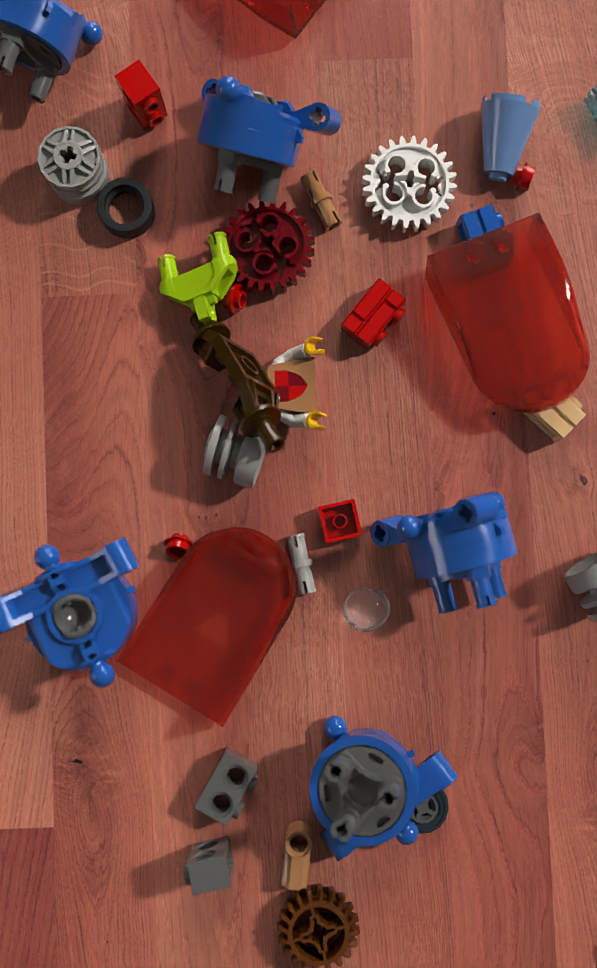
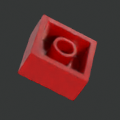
M354 499L317 507L325 543L362 536Z

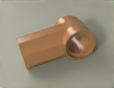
M303 821L290 823L285 831L280 884L288 890L299 891L300 889L307 888L310 853L312 850V831L310 826ZM295 835H302L306 840L301 844H296L291 841V838Z

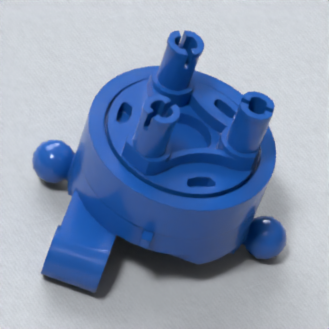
M499 492L481 493L463 498L455 506L434 511L431 515L429 513L416 517L413 515H395L376 520L372 523L370 529L371 537L379 547L403 542L407 543L416 579L428 578L430 587L433 588L439 614L457 609L450 585L455 579L466 578L467 582L470 581L477 609L487 608L488 605L494 606L497 604L496 598L507 595L500 572L502 568L501 561L518 554V550L506 511L505 499Z

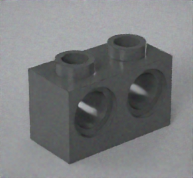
M226 747L194 808L227 826L231 817L237 819L242 811L245 802L241 801L246 790L252 792L259 779V775L256 774L258 764ZM238 767L244 771L245 776L240 780H235L230 777L228 771L231 768ZM225 795L228 797L230 804L224 807L218 806L214 801V797Z
M229 836L193 844L190 855H187V865L183 866L186 885H191L193 896L231 887L235 863Z

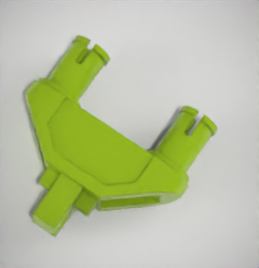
M214 232L216 240H214L212 234L207 238L213 257L211 262L184 274H178L176 257L174 255H163L164 262L162 257L157 259L162 279L159 285L160 294L172 301L190 307L192 312L197 313L198 320L205 325L217 322L214 304H217L218 301L224 298L238 271L237 261L230 255L227 236L224 232Z

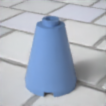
M492 93L491 100H488L486 95L483 96L481 103L484 173L489 175V180L505 182L507 177L514 175L540 113L541 103L538 100L533 99L532 105L526 103V96L520 94Z

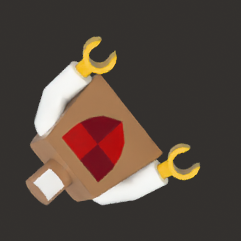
M309 337L305 343L290 348L275 358L272 365L267 366V375L280 394L278 406L281 412L280 421L291 428L325 430V426L317 424L318 419L321 416L327 417V414L316 410L315 357H310L311 355L322 356L325 354L324 349H315L316 343L322 341L323 338Z

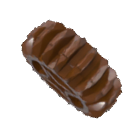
M320 883L315 892H312L310 885H307V888H305V895L300 891H295V900L286 899L285 906L287 909L280 910L279 917L282 920L277 922V930L281 932L278 935V941L280 944H285L283 946V953L285 955L292 954L291 962L293 965L301 960L302 968H308L309 965H313V968H320V966L324 965L325 968H331V963L333 962L341 967L343 964L341 956L350 959L352 953L349 947L356 948L358 942L355 936L360 934L359 926L356 925L359 921L358 914L352 912L354 909L353 903L351 901L345 902L346 897L343 892L335 896V888L333 886L328 888L327 893L323 892V885ZM319 907L327 908L334 913H323ZM309 909V917L305 921L300 922L299 926L293 927L299 915ZM314 917L317 920V924L321 925V929L323 928L322 938L320 937L319 931L315 930ZM342 929L339 938L328 946V939L337 934L338 930ZM303 943H313L317 948L309 947Z

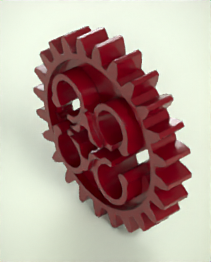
M259 201V208H254L251 203H248V212L245 213L242 209H237L239 219L230 216L229 221L232 227H223V231L227 236L230 255L237 261V283L244 285L248 282L249 292H252L258 286L260 295L264 294L266 288H270L271 293L275 295L277 286H280L286 292V283L290 282L296 286V275L305 278L306 271L303 267L311 268L312 260L308 258L315 256V249L310 247L315 244L314 237L309 236L312 233L311 225L304 226L306 223L305 216H300L296 219L297 208L287 212L286 202H283L280 208H277L276 204L270 203L269 207H265L263 201ZM255 217L262 240L268 247H273V253L279 261L282 260L281 249L284 246L290 245L295 248L292 253L285 254L286 266L289 268H284L280 278L274 256L267 247H262L261 239L255 233L253 234L254 245L251 248L243 249L240 247L243 242L251 240L247 227H251ZM267 224H275L277 226L273 231H265L263 229ZM262 263H270L272 265L268 271L257 269Z

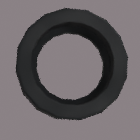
M118 178L108 182L101 189L97 198V212L102 223L113 235L120 238H136L143 235L151 227L155 218V206L147 188L134 179ZM124 193L136 194L143 203L142 215L130 224L116 223L109 213L111 202L117 196Z

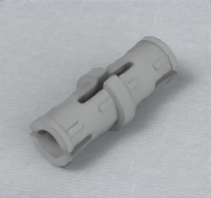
M304 533L286 537L292 561L289 565L290 569L294 570L298 595L305 594L307 591L308 593L317 591L310 566L313 564L312 558L309 559Z

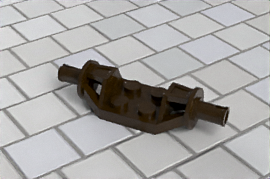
M194 313L189 320L196 331L191 341L192 349L197 355L201 356L205 365L218 372L227 368L230 373L228 379L238 389L230 408L240 422V431L249 438L259 437L267 452L278 451L285 443L275 428L281 418V412L278 408L279 392L255 354L230 340V330L225 324L214 322L205 325L198 320L197 313Z

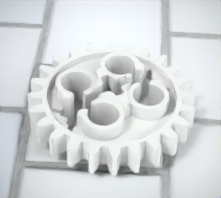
M400 136L399 145H396L390 139L388 141V150L380 145L377 152L378 156L370 155L369 161L372 165H365L364 172L367 175L362 177V184L366 185V187L362 190V196H370L366 200L365 205L366 207L375 206L372 216L381 214L380 224L383 225L388 220L392 221L391 230H394L397 224H402V231L404 233L408 225H412L413 230L418 232L420 223L428 229L431 225V219L438 223L441 219L440 213L447 214L449 210L447 204H452L455 198L450 193L456 191L457 185L451 182L455 180L457 174L448 172L452 168L453 162H443L447 153L445 151L437 154L438 144H434L431 148L426 147L427 138H424L421 144H417L415 136H412L410 143H406L404 137ZM398 165L403 171L395 173L392 193L397 194L400 200L393 202L386 197L389 184L385 183L382 185V188L375 189L378 188L381 182L379 174L384 181H387L391 172L389 166ZM423 167L429 169L432 173L428 182L429 185L432 186L436 180L438 181L440 178H443L437 186L441 197L433 187L427 195L429 200L427 204H420L415 199V197L423 195L425 190L426 176L418 171L419 168ZM406 181H410V182H411V186H412L411 188H410V187H407V182H406Z

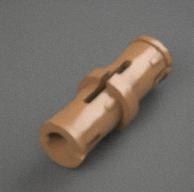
M316 170L305 173L300 178V181L309 195L311 208L316 210L326 231L337 228L343 221L331 201L333 199L331 193L326 191Z

